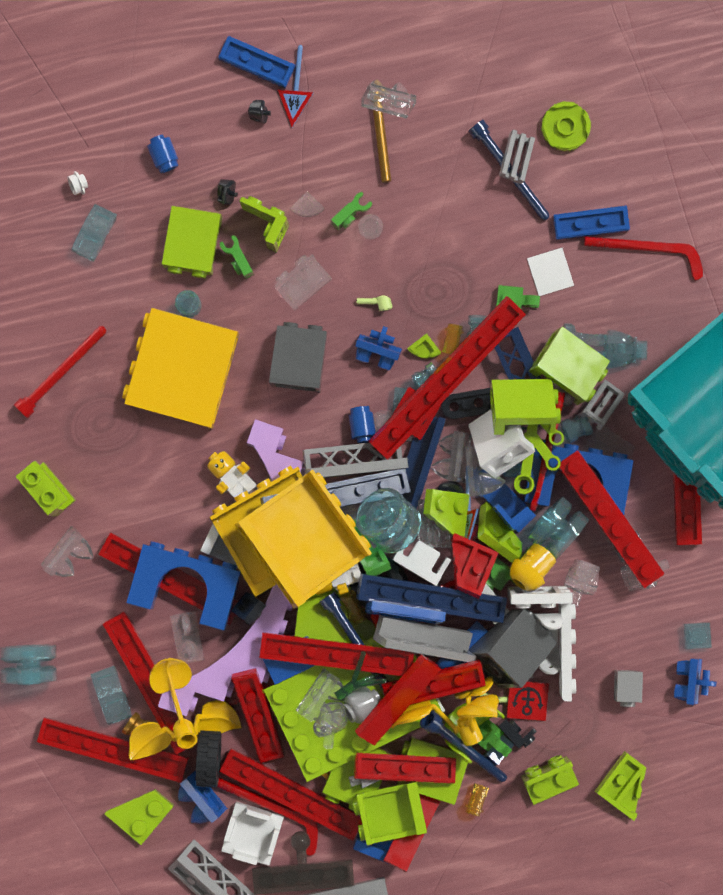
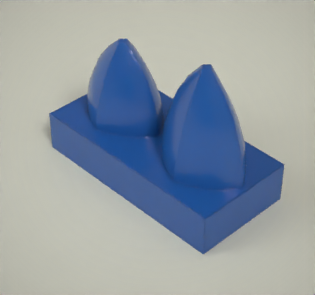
M196 770L180 783L178 801H194L196 804L192 811L191 823L202 824L209 821L213 823L228 809L211 787L196 786Z

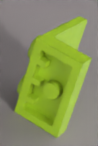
M249 196L248 199L241 197L239 202L244 211L269 222L263 236H265L268 249L277 252L289 227L288 219L284 216L285 212L273 206L271 209L262 206L260 200Z
M557 755L548 759V764L539 768L538 765H534L524 770L525 774L521 778L533 805L579 785L572 769L573 764L567 756Z

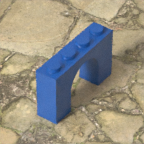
M564 443L562 448L553 445L551 453L557 456L561 462L577 451L579 446ZM536 448L531 477L535 485L531 493L524 495L523 502L531 503L536 492L542 456ZM589 448L588 452L579 451L587 464L597 473L600 482L624 515L634 460L627 459V454L613 452V456L603 455V450ZM550 459L548 465L551 468H555L558 461ZM547 469L538 505L549 506L553 482L558 470L550 471ZM527 480L525 489L529 487V482Z
M150 541V545L143 544L126 603L150 610L153 609L164 576L175 568L188 567L197 571L203 577L207 586V598L199 624L225 630L241 576V571L236 570L237 565L224 561L222 566L213 564V558L199 555L198 559L188 556L189 551L175 548L174 552L164 550V544Z

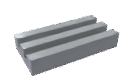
M516 130L510 132L499 176L519 184L525 181L535 141L534 137L527 138L526 134H517ZM516 140L518 141V145L514 156L511 173H508L507 170L510 163L514 143ZM524 144H526L518 176H516Z
M604 380L580 416L582 418L588 417V422L590 424L596 423V428L601 430L625 394L610 382ZM604 389H609L594 413L591 412V408ZM613 393L617 395L602 419L599 418L598 415Z

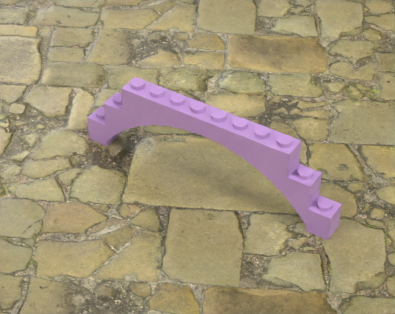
M255 419L247 445L254 447L271 481L279 478L278 472L289 466L293 469L299 467L300 473L304 476L305 468H302L303 461L276 453L277 449L282 450L286 436L282 435L283 429ZM277 585L272 587L265 604L266 607L245 636L226 655L210 667L193 675L185 687L175 689L182 715L187 716L189 711L194 712L198 698L194 697L195 692L223 702L226 696L231 697L234 688L231 679L234 673L256 668L261 684L262 682H268L270 673L263 658H259L262 633L283 635L288 622L283 619L286 610H292V605ZM170 690L162 693L158 707L177 713Z

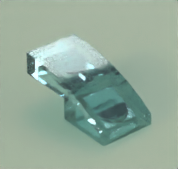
M95 204L74 242L72 252L94 262L105 244L106 236L117 219V214Z
M111 666L92 673L91 678L107 724L110 725L132 717L116 667Z

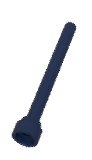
M483 119L469 129L468 132L473 139H477L479 142L482 141L501 166L504 154L490 137L489 126ZM509 163L507 172L511 173L512 164ZM512 181L542 220H547L549 218L548 211L524 181L522 184Z
M336 591L321 600L319 604L323 610L333 614L350 642L364 645L341 610L339 602L341 599ZM371 672L381 689V684L389 682L384 674Z
M431 710L427 716L420 720V726L425 731L434 734L438 733L498 781L505 782L507 780L506 773L471 746H465L461 738L445 727L442 717L435 711Z

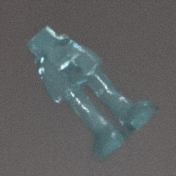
M564 323L563 325L565 329L587 345L603 347V351L597 352L610 361L606 368H617L635 363L636 360L647 359V341H640L636 337L611 329L606 334H584L577 332L575 326L571 323Z

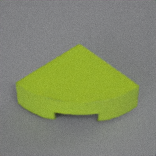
M427 333L407 348L411 354L423 359L434 358L441 354V351Z

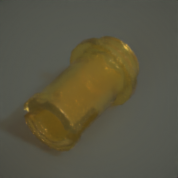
M448 323V327L444 329L447 332L442 353L451 355L459 346L461 334H464V331H462L463 326Z
M350 590L348 593L341 595L340 599L343 601L349 614V621H352L353 624L363 622L367 618L365 608H362L359 600L356 599L355 591Z
M474 783L469 802L465 804V807H467L466 813L480 817L481 812L484 813L482 808L489 791L488 787Z

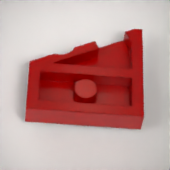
M454 533L451 538L455 589L479 599L499 552Z

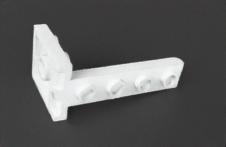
M541 586L531 592L519 587H507L508 598L511 604H516V608H530L531 604H541L543 608H554L556 604L559 605V613H561L563 625L559 628V660L561 665L559 671V693L564 701H572V694H576V679H572V669H576V655L572 654L571 644H576V631L571 629V619L576 618L575 604H571L573 603L572 592H570L568 586Z

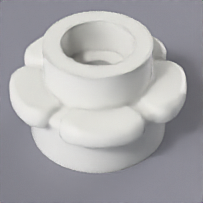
M74 171L73 175L67 177L70 189L74 195L80 193L84 195L85 189L88 188L87 180L83 174L79 175L78 172Z

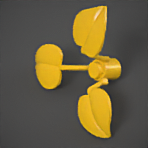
M174 658L163 659L152 668L149 682L156 693L162 694L170 690L179 720L176 721L173 732L168 727L161 729L160 725L156 722H147L137 726L129 738L130 760H135L156 754L168 747L172 740L174 742L177 741L180 748L189 749L197 743V735L200 730L220 731L222 734L232 729L241 728L239 717L230 704L225 701L215 700L203 705L201 714L195 716L194 725L191 721L183 719L175 689L185 687L191 680L192 672L189 665L182 660Z
M492 677L485 678L486 686L454 694L456 699L466 698V705L457 711V715L460 717L457 720V726L435 704H431L430 700L410 705L391 727L393 729L397 725L420 720L433 710L452 728L454 734H460L465 746L474 745L483 739L474 717L497 718L499 699L494 694L478 697L472 702L471 699L486 693L492 687L494 680Z

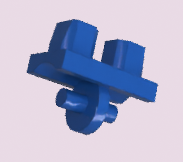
M383 326L381 332L371 330L369 337L362 334L359 335L355 345L358 347L356 359L369 362L373 352L381 355L378 366L390 370L395 360L398 361L402 348L391 345L395 337L386 335L388 327Z
M692 658L677 662V674L689 676L688 685H675L674 698L684 700L686 704L695 705L699 701L700 685H702L701 695L708 696L709 686L716 687L717 681L710 680V670H703L701 679L702 659Z

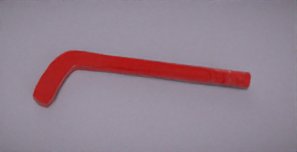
M587 236L584 238V246L683 254L687 257L690 264L693 280H699L703 277L700 257L696 249L689 244Z
M558 391V404L555 405L556 408H560V411H562L566 393ZM547 433L545 445L552 452L553 445L550 443ZM556 434L552 436L553 442L555 441ZM543 458L536 492L530 510L536 511L547 471L546 461Z
M219 778L217 788L304 825L307 830L305 853L309 856L315 854L318 842V827L314 820L287 806Z

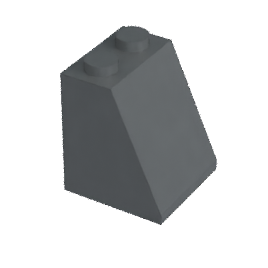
M283 322V326L277 325L269 378L271 387L312 392L321 391L327 331H322V326L308 325V329L298 328L297 323Z
M512 609L504 616L503 623L498 622L468 650L477 656L476 660L481 661L483 672L488 677H492L493 683L499 688H522L557 644L551 637V631L541 626L535 620L534 614L528 609Z

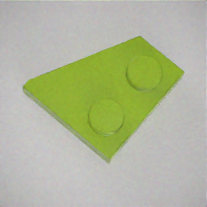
M426 489L423 514L430 520H434L441 530L449 532L452 536L456 533L465 537L470 494Z
M486 501L480 506L478 539L496 552H499L510 562H513L515 559H521L522 542L513 531H510L492 509L490 503Z
M624 751L595 792L635 821L637 818L638 798L641 797V783L645 777L646 767Z
M154 789L107 810L105 815L142 845L173 808L174 804Z

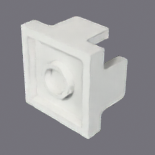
M407 534L392 560L437 586L451 559L446 557L437 573L432 572L440 552L418 541L409 556H405L403 551L412 538L411 535Z
M236 801L221 851L232 854L234 859L256 865L257 862L270 865L284 816Z

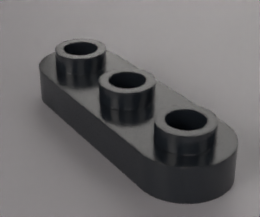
M491 388L449 395L442 402L443 414L449 419H460L485 414L491 409ZM477 398L483 401L482 407H476L474 400ZM453 402L459 406L455 412L449 408V405Z

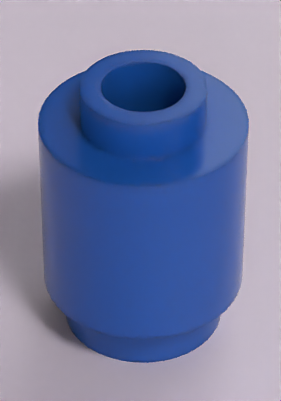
M162 134L150 139L151 144L147 145L155 168L159 169L160 173L177 168L179 166L177 163L179 159L170 137L165 138Z
M370 406L351 408V414L348 416L351 437L353 440H357L358 444L368 443L376 433L373 412H370Z

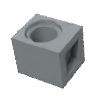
M615 670L614 700L620 702V706L635 707V702L642 703L643 672Z

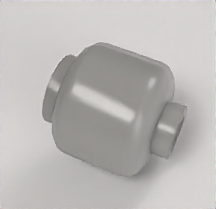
M361 686L345 696L342 709L350 722L361 724L378 705L381 698L376 690H370L367 687Z

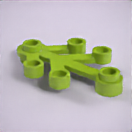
M538 424L528 425L524 437L533 444L534 449L536 448L546 461L547 469L550 471L558 470L561 465L560 459L551 453L537 434ZM540 424L548 433L549 441L552 445L560 446L563 444L564 435L561 431L555 428V433H549V425ZM554 434L561 435L562 439L559 443L552 441ZM534 453L522 461L521 475L517 476L514 481L516 491L523 495L531 493L534 489L535 484L531 477ZM550 459L558 461V465L555 468H551L548 465ZM522 480H527L529 482V487L527 489L520 488V482Z

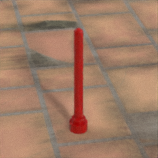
M99 326L29 397L20 398L14 406L26 418H29L35 412L33 410L36 407L35 404L106 334V328Z

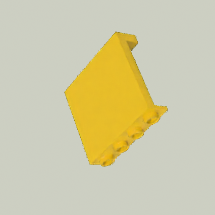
M151 308L150 313H146L143 320V327L146 328L144 336L139 337L137 341L136 351H139L137 361L133 360L130 366L129 375H132L130 385L126 384L122 398L126 399L124 404L213 429L239 338L238 331Z
M289 466L278 472L280 477L271 482L268 478L257 484L258 490L249 494L248 491H245L234 498L236 502L227 507L224 503L212 510L214 515L210 519L255 597L277 584L235 524L262 506L260 498L279 494L303 477L299 467L293 469Z
M314 470L305 474L235 524L293 608L301 606L311 596L362 559L372 554L369 550L371 545L363 535L359 536L354 528L356 527L354 520L350 515L343 513L340 509L341 502L334 493L330 494L325 487L327 485L325 479L319 472L315 473Z

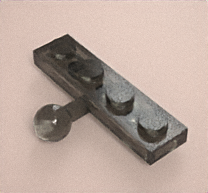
M303 831L294 833L290 840L292 848L296 850L297 864L252 868L254 895L355 886L352 859L307 863L306 850L310 846V837Z

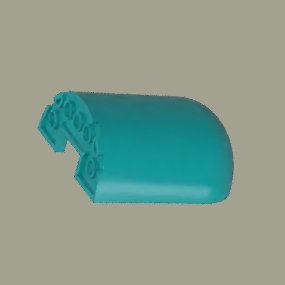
M722 312L628 394V404L634 406L635 409L631 414L636 424L647 431L645 438L659 457L687 486L689 484L695 485L698 488L697 493L709 503L713 501L719 502L718 506L723 509Z

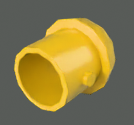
M533 543L521 559H515L512 562L510 577L519 588L530 592L535 591L545 584L543 578L556 563V559L545 547Z

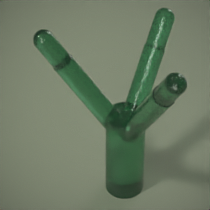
M364 651L360 654L351 681L335 692L336 697L340 701L358 688L385 684L387 682L386 679L373 680L381 676V673H373L357 680L366 656Z

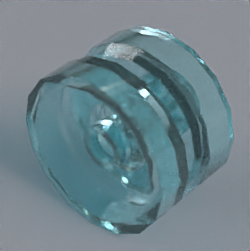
M381 488L372 492L364 499L356 515V527L360 533L385 553H396L408 547L418 535L422 523L421 514L417 508L407 501L401 493L392 488Z
M560 497L537 520L527 539L532 543L542 545L550 537L551 539L545 548L557 559L588 523L589 518L580 511H577L565 520L571 511L572 504L564 497Z
M38 644L0 647L1 661L17 663V666L4 667L1 670V683L33 685L41 684V682L56 681L57 667L54 665H41V662L52 661L57 657L56 645Z

